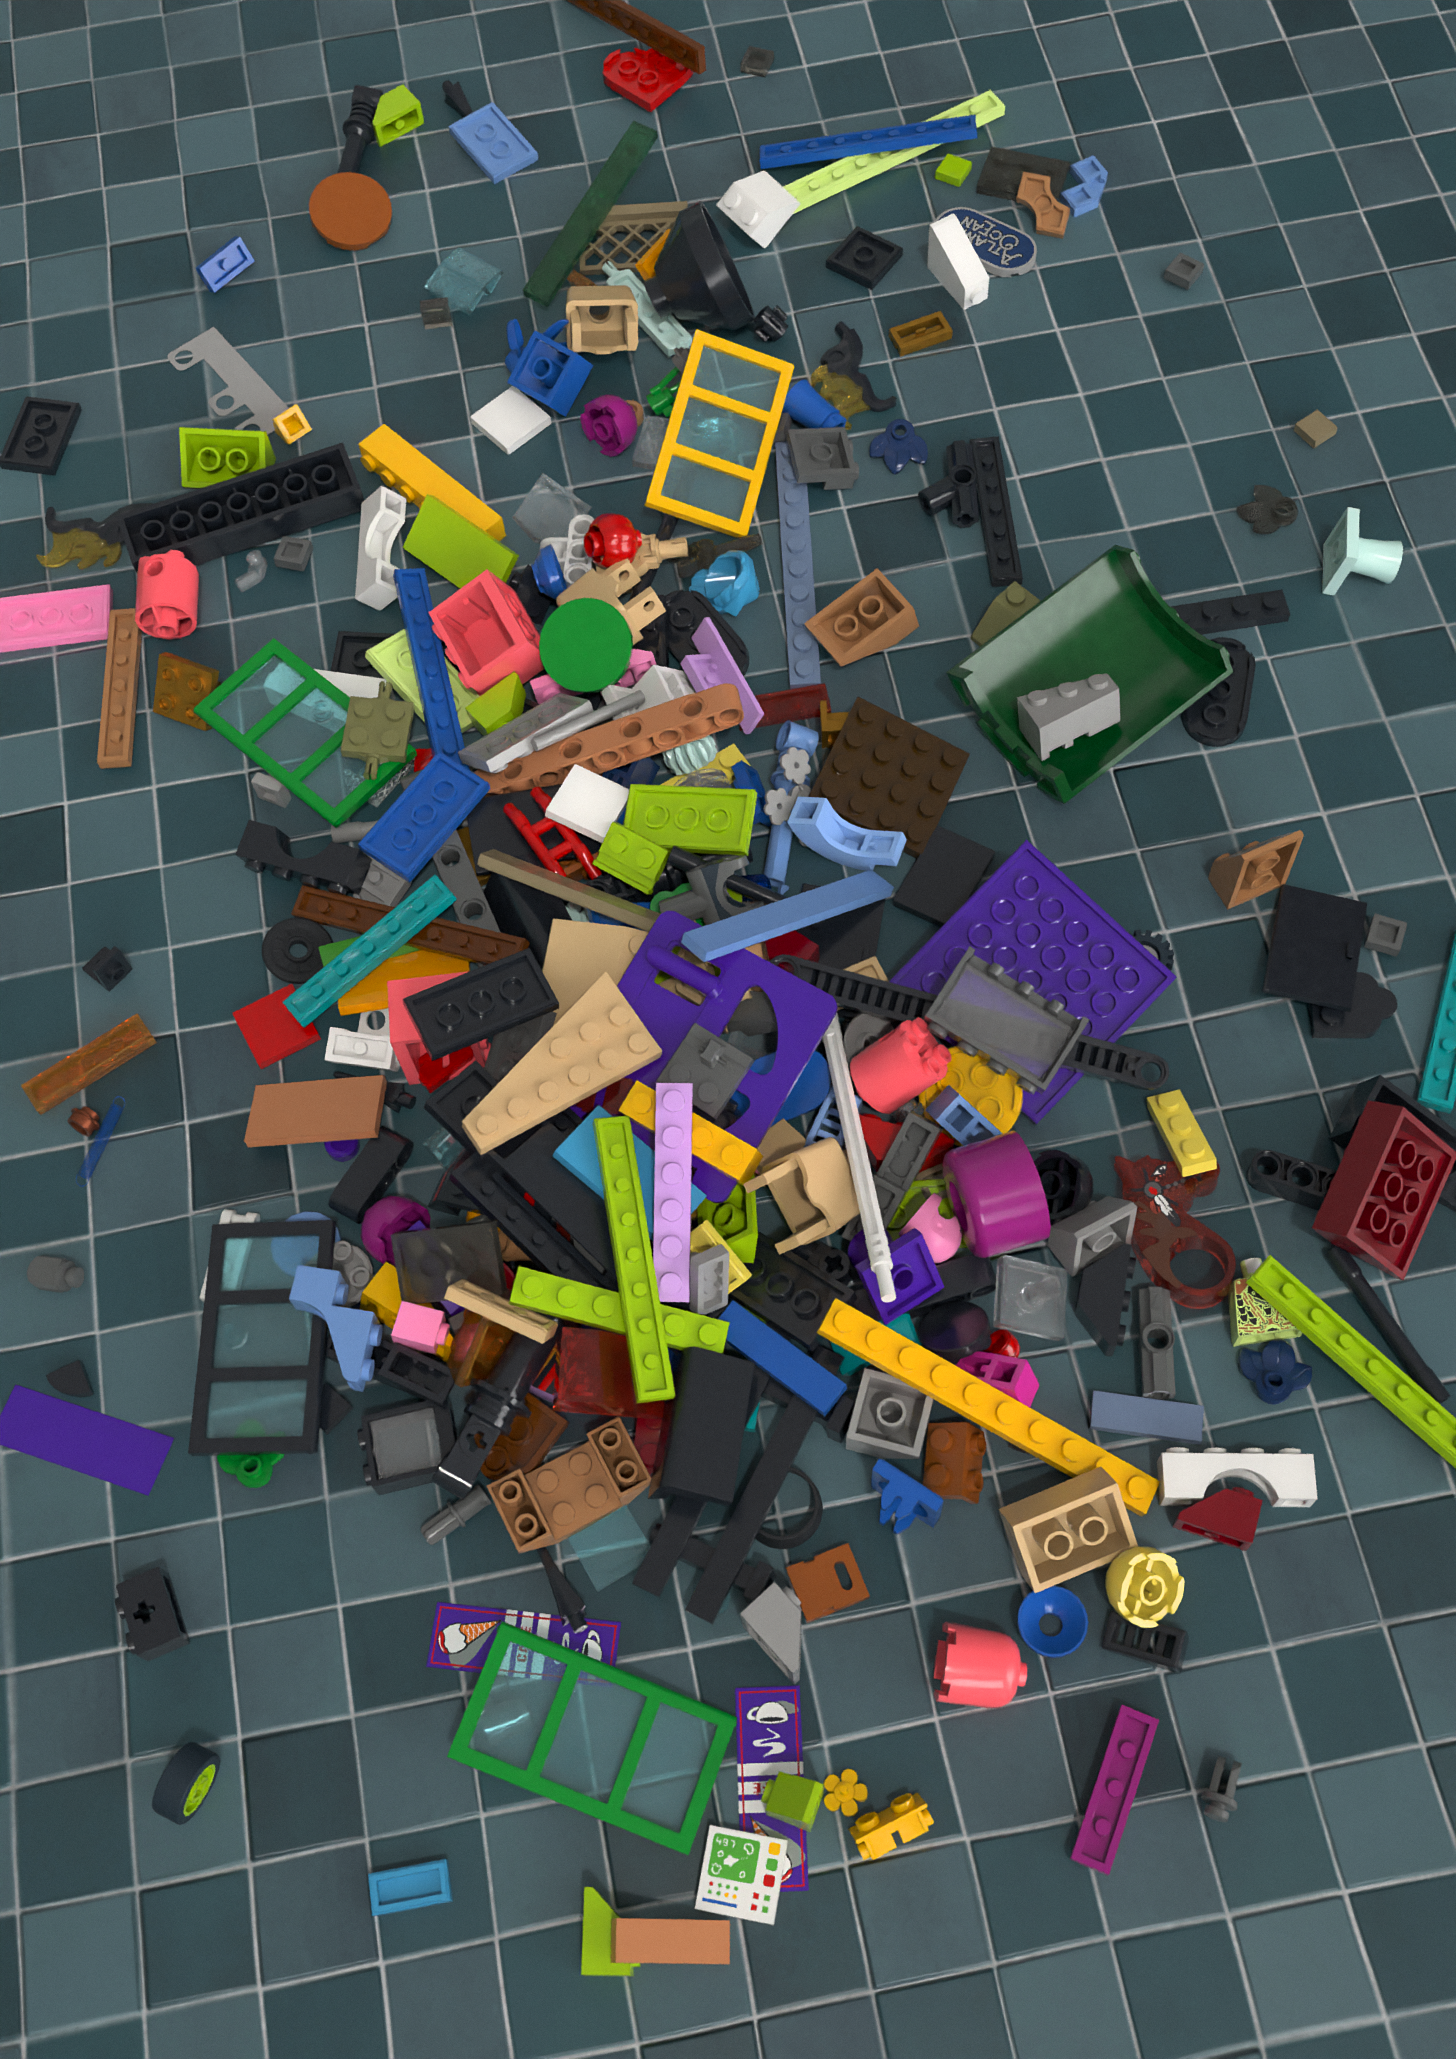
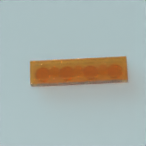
M135 1014L22 1084L21 1087L36 1111L42 1115L157 1042L139 1015Z

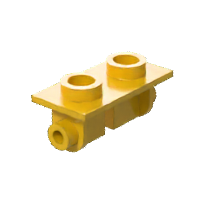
M918 1792L913 1795L910 1793L903 1794L895 1798L890 1804L891 1807L879 1813L870 1812L864 1814L856 1820L855 1826L848 1829L858 1844L856 1846L863 1860L871 1857L873 1861L897 1848L891 1833L897 1830L903 1843L929 1831L928 1826L934 1824L927 1810L926 1802Z

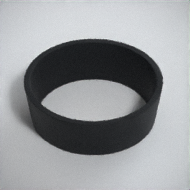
M793 1467L790 1468L789 1473L802 1477L810 1484L815 1497V1509L809 1523L795 1534L775 1536L760 1529L756 1540L765 1546L775 1549H789L803 1544L813 1536L822 1519L823 1505L817 1487L805 1473Z

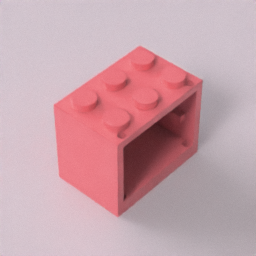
M488 569L428 612L434 622L431 626L434 633L440 640H444L447 646L445 649L447 657L453 664H457L460 673H458L460 681L467 689H475L479 696L483 695L514 671L518 674L523 685L545 669L539 652L540 634L514 589Z
M469 971L387 981L390 1044L409 1085L421 1084L418 1079L420 1078L419 1058L427 1050L403 1005V998ZM488 1038L471 1045L474 1053L473 1059L450 1076L449 1080H453L474 1061H477L483 1068L485 1067L491 1048ZM449 1054L442 1057L443 1068L450 1064Z

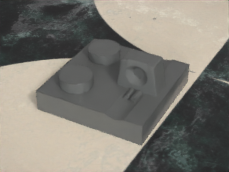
M694 1023L686 1038L657 1079V1082L692 1083L693 1105L717 1120L755 1061L747 1054Z

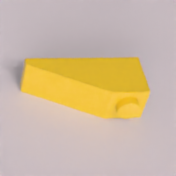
M385 1262L363 1290L360 1302L361 1310L374 1312L378 1321L391 1329L394 1327L402 1301L432 1309L434 1307L416 1279L412 1278L406 1269L399 1266L394 1267L388 1262ZM448 1333L445 1345H438L435 1355L448 1364L453 1358L456 1344L450 1333Z

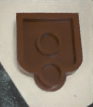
M527 1393L524 1398L526 1402L524 1405L532 1412L529 1418L516 1416L513 1419V1423L510 1424L512 1430L509 1436H498L480 1467L481 1472L487 1478L494 1481L518 1469L522 1471L523 1475L530 1473L539 1467L570 1423L530 1393ZM475 1434L474 1440L478 1448L483 1449V1446L479 1443L481 1437Z

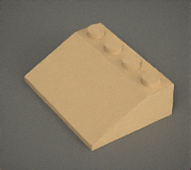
M553 919L542 972L559 1002V1009L553 1011L557 1013L553 1026L605 971L617 986L649 932L625 926Z

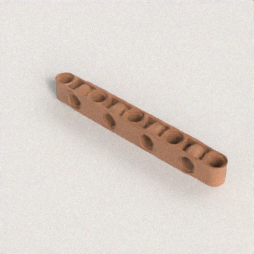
M725 683L697 693L688 694L576 733L539 751L534 750L528 756L515 758L510 761L508 767L500 772L490 773L478 769L474 774L490 784L491 789L484 797L528 790L534 787L563 784L574 764L600 774L699 740L739 724L744 718L739 691L735 685Z

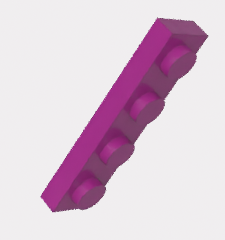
M1125 1705L1120 1706L1069 1860L1106 1876L1110 1874L1159 1723L1158 1719Z

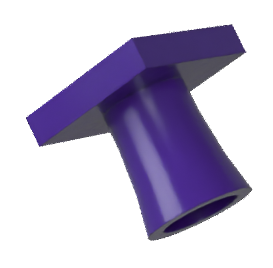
M884 1228L893 1263V1268L890 1271L896 1299L892 1302H883L881 1300L877 1276L870 1266L864 1229L860 1230L853 1237L848 1247L850 1264L856 1268L877 1317L884 1325H887L944 1288L925 1239L916 1228L895 1241Z

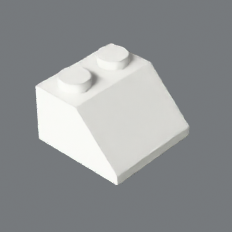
M764 170L735 181L717 203V206L752 239L766 248L801 203Z

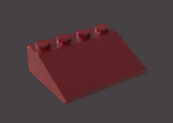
M1368 1100L1363 1113L1359 1117L1349 1145L1344 1151V1156L1337 1172L1330 1183L1321 1208L1316 1214L1312 1229L1334 1245L1389 1275L1404 1280L1454 1165L1456 1151L1406 1108Z

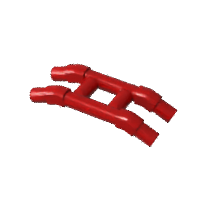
M534 787L530 795L543 812L546 813L552 798L541 787ZM507 803L504 806L503 812L508 816L519 833L523 835L546 870L566 877V873L557 860L573 851L591 880L602 874L600 869L592 864L594 861L592 854L573 829L548 817L531 825L526 816L513 803ZM556 827L565 841L548 850L539 836Z

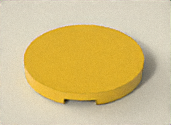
M956 1046L949 1048L952 1060L947 1064L946 1076L919 1094V1104L923 1117L940 1125L926 1109L950 1085L1000 1132H1009L1020 1115L1023 1103V1089L1016 1085L1018 1079L1008 1073H1005L1004 1076L995 1073L986 1066L988 1061L977 1054L973 1058L960 1051ZM945 1128L942 1130V1133L955 1140V1145L963 1146Z

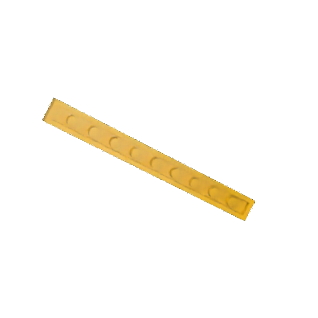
M837 1298L834 1299L816 1333L1072 1478L1102 1467L1117 1482L1125 1508L1139 1516L1147 1513L1159 1486V1480Z

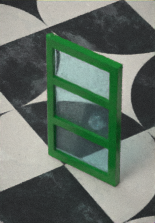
M274 638L195 706L193 710L197 716L335 828L346 821L417 755L416 749L408 744L405 763L391 761L379 763L377 779L372 780L371 774L370 780L365 779L363 773L366 762L358 758L342 757L341 754L350 697Z
M502 1621L497 1627V1635L447 1758L684 1855H689L732 1731L737 1725V1716Z

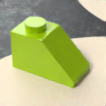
M403 84L380 96L372 123L377 144L380 147L424 124L420 101Z
M515 671L465 707L474 727L483 736L522 715L526 692L518 674Z
M779 1771L776 1781L768 1780L761 1802L767 1804L765 1809L766 1815L811 1832L824 1794V1787L822 1783Z
M584 1887L581 1975L634 1976V1967H640L641 1963H611L612 1919L621 1917L593 1887Z

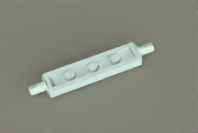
M608 261V265L607 263L603 265V272L609 276L606 286L625 285L630 287L638 305V324L668 357L676 354L674 352L675 348L683 347L685 349L691 346L692 336L671 314L662 319L660 318L648 296L645 285L630 269L619 271L610 261Z

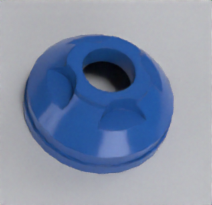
M550 544L541 548L534 563L531 564L534 578L540 593H544L556 600L557 596L567 589L564 576L553 546Z
M1052 1586L1037 1593H1034V1591L1030 1592L1022 1601L1018 1610L1017 1623L1021 1638L1032 1651L1041 1656L1058 1658L1069 1655L1084 1641L1088 1628L1086 1610L1079 1598L1063 1587ZM1051 1614L1059 1618L1062 1625L1061 1632L1052 1637L1043 1634L1039 1627L1041 1617Z

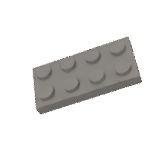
M558 693L457 753L463 764L490 773H497L506 769L508 763L515 758H522L531 754L534 751L531 744L532 739L589 714L594 709L590 700Z

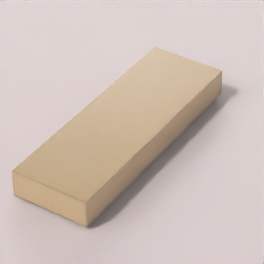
M464 1279L448 1286L444 1297L453 1303L542 1344L554 1336L558 1327L557 1322L531 1310L509 1305V1300Z

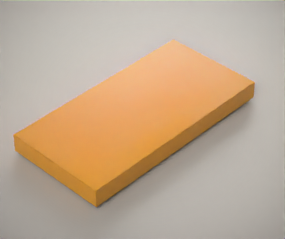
M419 950L386 959L338 999L340 1015L387 1009V981L470 972V961L426 950Z

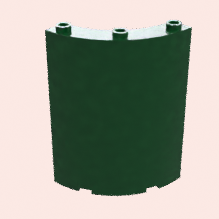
M1114 545L946 673L963 705L966 707L970 704L980 718L975 723L998 752L1021 775L1025 777L1030 774L1039 781L1037 783L1038 789L1065 804L1233 673V669L1229 661V652L1223 645L1217 644L1199 634L1179 617L1174 608L1168 606L1146 575L1141 565V559L1135 550ZM1107 673L1119 688L1120 721L1090 737L1085 733L1073 739L1072 746L1067 749L1060 746L1049 752V758L1041 761L1019 729L1017 697L1028 695L1032 691H1043L1058 687L1062 683H1073L1088 679L1092 675Z

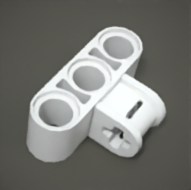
M578 515L571 520L568 538L550 537L540 542V549L550 544L553 546L567 588L590 569L594 568L596 571V564L592 561L591 557L587 556L584 549V536L594 520L590 515Z

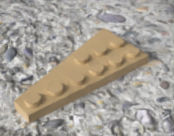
M605 971L462 1121V1128L479 1154L482 1155L659 1059L662 1055V1050Z

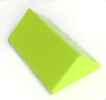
M179 427L182 487L203 488L275 464L276 458L266 431Z
M737 1183L730 1197L722 1203H713L706 1198L697 1207L698 1226L707 1219L742 1263H754L758 1239L755 1190L747 1193L745 1187Z

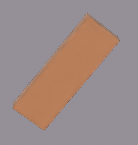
M613 1918L611 1925V1963L730 1964V1920Z

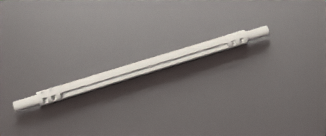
M836 1013L822 1037V1041L825 1046L871 1270L876 1273L881 1300L883 1302H892L896 1299L890 1271L893 1268V1263L890 1257L888 1240L884 1231L846 1054L844 1052L839 1018Z

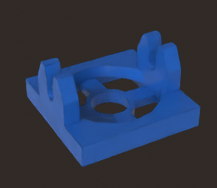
M879 1459L872 1469L871 1488L882 1494L879 1524L884 1526L890 1521L893 1514L896 1513L895 1519L897 1521L893 1533L896 1535L909 1529L916 1517L934 1528L941 1517L943 1498L885 1460Z

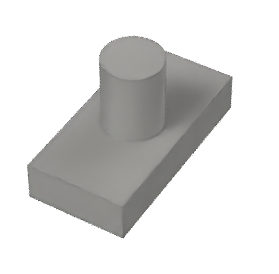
M722 1244L701 1253H690V1310L692 1313L704 1316L728 1305L729 1251Z

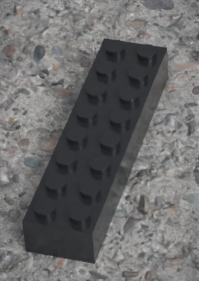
M342 442L123 513L116 517L132 565L137 573L139 559L143 556L166 554L170 550H178L184 554L185 559H188L194 565H198L361 511V504L364 498Z

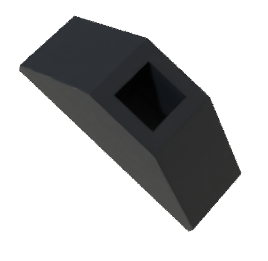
M1124 1243L1085 1268L1079 1283L1074 1315L1105 1356L1112 1357L1116 1345L1123 1346L1126 1325L1120 1324L1121 1312H1128L1131 1291L1125 1290L1127 1278L1133 1279L1136 1258L1130 1257L1131 1244Z

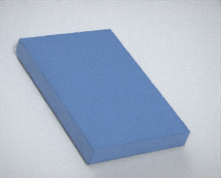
M493 102L449 126V133L493 184L502 181L538 160L536 150Z

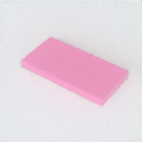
M110 584L0 598V653L108 639L110 610H113V590Z

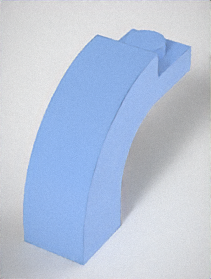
M798 796L787 822L795 835L818 854L841 865L864 871L873 870L875 865L897 866L907 841L903 832L869 830L845 821L834 811L827 798Z

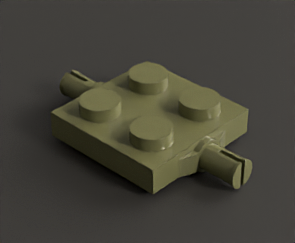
M384 681L379 683L377 698L350 696L341 754L342 757L358 758L365 761L363 777L370 780V774L372 780L377 779L379 763L389 761L406 762L414 715V703L390 699L393 685L386 681V687Z

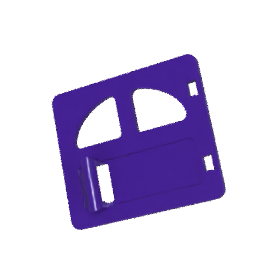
M665 911L657 918L617 985V988L661 1048L662 1055L659 1059L570 1106V1108L583 1121L590 1109L594 1110L598 1105L613 1117L624 1116L618 1110L636 1080L656 1091L657 1079L686 1038L694 1023L720 1037L746 991L751 987H760L769 997L776 1014L778 1027L776 1057L772 1070L768 1074L760 1075L749 1069L736 1091L749 1098L750 1107L743 1116L725 1129L726 1132L758 1149L834 1019L838 1009L837 1003L830 994L744 948L707 961L721 969L718 977L671 952L674 947L678 946L692 953L681 943L683 934L703 926L675 911ZM662 970L700 991L706 997L700 1006H696L656 984L655 978L659 971ZM630 1120L632 1133L655 1151V1134ZM692 1155V1167L696 1168L697 1171L691 1182L707 1195V1200L713 1203L726 1201L738 1182Z

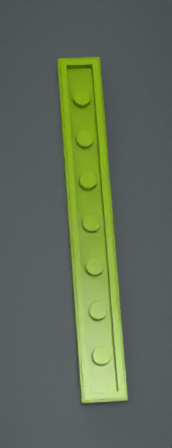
M630 1117L594 1119L592 1124L636 1403L673 1399L675 1397V1390Z
M1269 1255L1246 1283L1456 1469V1418L1276 1259Z

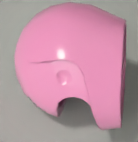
M935 1193L921 1206L899 1232V1235L901 1237L916 1228L922 1233L934 1263H941L952 1257L961 1244L962 1231L956 1216L951 1219L941 1217L938 1207L942 1197Z

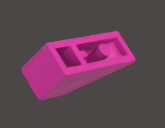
M977 1351L968 1357L960 1359L955 1365L1028 1407L1031 1406L1039 1388V1383L1028 1361L1025 1359Z

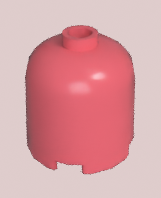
M945 1622L943 1624L942 1630L948 1634L946 1641L938 1640L933 1678L941 1680V1690L934 1691L935 1701L984 1708H1000L1010 1703L1016 1694L1017 1687H1024L1027 1678V1664L1021 1662L1020 1651L1015 1641L1010 1636L1001 1632L952 1622Z

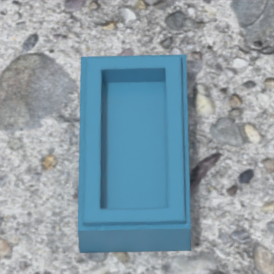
M447 1859L368 1874L371 1911L374 1917L453 1902Z

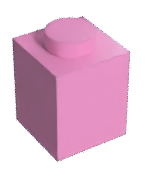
M402 1301L391 1337L394 1344L397 1342L405 1347L436 1355L438 1345L444 1346L446 1343L450 1324L445 1323L446 1319L443 1311Z

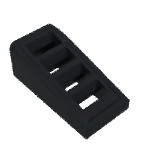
M1111 1611L1102 1649L1180 1674L1189 1635L1184 1630L1157 1623L1158 1626L1141 1628L1124 1619L1117 1612ZM1121 1624L1128 1625L1124 1645L1117 1644ZM1137 1628L1143 1630L1139 1650L1132 1648ZM1152 1634L1159 1635L1155 1654L1148 1653ZM1168 1638L1174 1640L1170 1658L1164 1657Z

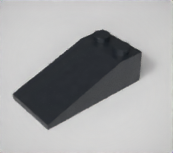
M1382 1075L1357 1085L1328 1138L1345 1150L1357 1127L1359 1117L1369 1100L1406 1108L1456 1151V1130ZM1456 1160L1438 1199V1203L1455 1212Z

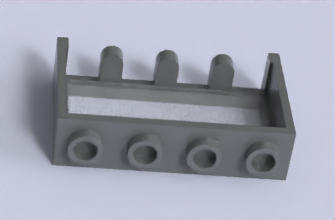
M969 946L925 1015L924 1021L929 1024L927 1029L942 1039L949 1036L957 1041L956 1047L966 1055L973 1058L976 1054L988 1061L986 1066L1001 1076L1008 1073L1018 1079L1016 1085L1032 1095L1036 1091L1043 1094L1089 1022V1019L1084 1016L1081 1020L1064 1011V1005L1055 999H1052L1051 1002L1035 993L1033 991L1034 987L1028 982L1022 981V983H1019L1004 974L1005 969L999 964L993 962L990 965L975 956L976 949Z

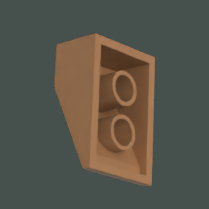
M878 568L804 623L805 627L840 667L896 645L919 627L914 607Z
M1301 830L1276 836L1260 843L1259 841L1251 842L1237 853L1232 855L1226 853L1215 859L1208 880L1227 910L1281 887L1282 884H1286L1304 837Z

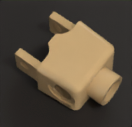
M625 285L573 286L567 290L566 319L569 320V323L566 326L568 349L573 352H591L594 354L636 351L638 346V305L630 287ZM590 306H609L608 311L602 315H593L589 311Z
M627 558L614 563L600 574L594 568L590 569L560 593L556 599L558 607L579 598H594L609 603L628 622L633 635V645L644 639L639 630L666 612L651 586L625 605H622L619 601V596L641 581ZM626 570L622 576H619L622 571ZM650 601V603L644 607V604Z
M832 1137L820 1140L765 1165L762 1168V1174L743 1184L747 1193L768 1185L793 1234L775 1244L779 1254L828 1236L860 1214L847 1150H842L838 1141Z

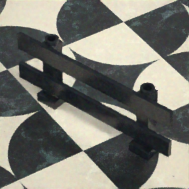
M766 1322L767 1326L790 1342V1337ZM819 1345L812 1356L814 1361L834 1376H837L845 1360L843 1356ZM754 1364L744 1431L761 1397L786 1408L716 1549L691 1537L707 1503L677 1495L663 1524L658 1523L654 1527L649 1538L651 1547L632 1584L660 1598L678 1560L704 1572L685 1609L686 1612L713 1625L731 1587L744 1592L743 1597L746 1603L750 1605L773 1584L776 1573L772 1566L762 1561H759L756 1568L745 1564L744 1561L813 1422L826 1427L828 1438L842 1443L849 1429L855 1406L854 1400L842 1395L838 1403L836 1402L824 1417Z

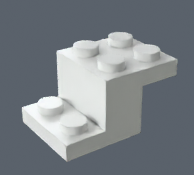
M652 665L632 689L609 685L601 692L607 705L639 690L645 696V702L613 716L614 720L688 694L696 693L685 671L658 665Z

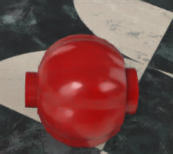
M606 513L596 517L584 536V549L587 556L591 557L597 566L606 569L626 558L632 563L638 548L642 545L640 531L635 530L632 522L627 517L615 513Z

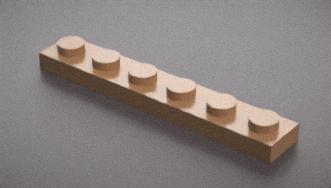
M135 608L110 610L97 763L101 769L132 766L142 630L138 628L135 622Z

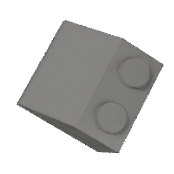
M1107 1196L1098 1202L1091 1201L1085 1209L1064 1220H1056L1052 1224L1048 1238V1247L1073 1277L1124 1243L1131 1244L1137 1206L1132 1201Z
M774 1582L741 1612L740 1616L743 1628L795 1685L800 1680L802 1609L799 1605H801V1601L790 1588L785 1586L781 1590Z

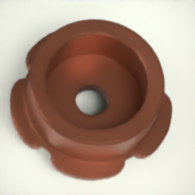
M83 1106L81 1110L72 1108L71 1112L73 1114L67 1121L77 1132L89 1137L94 1130L100 1129V1125L97 1122L100 1118L93 1110L86 1106Z

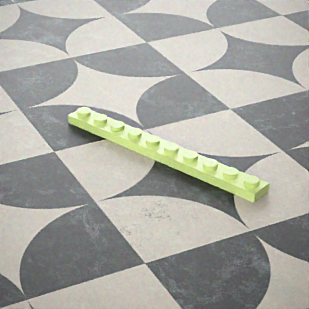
M989 90L923 122L975 115L977 128L1005 115V105ZM941 144L846 157L783 186V188L801 203L794 213Z

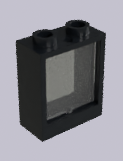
M448 1397L443 1406L430 1401H424L361 1416L363 1428L358 1429L357 1434L361 1450H366L368 1463L363 1464L365 1482L367 1486L372 1485V1488L378 1495L433 1483L431 1479L442 1462V1458L451 1450L458 1438L453 1406Z

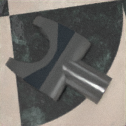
M746 855L717 859L688 870L685 873L692 890L659 901L661 914L665 911H675L692 921L703 918L705 926L765 905L763 901L751 904L750 902L736 901L727 892V878L734 874L735 870L749 864Z

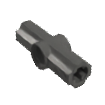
M1149 1286L1145 1289H1139L1137 1293L1140 1338L1137 1349L1141 1359L1142 1397L1165 1400L1175 1397L1173 1359L1175 1335L1171 1322L1170 1290ZM1158 1338L1164 1343L1165 1347L1161 1349L1154 1348L1148 1343V1339Z

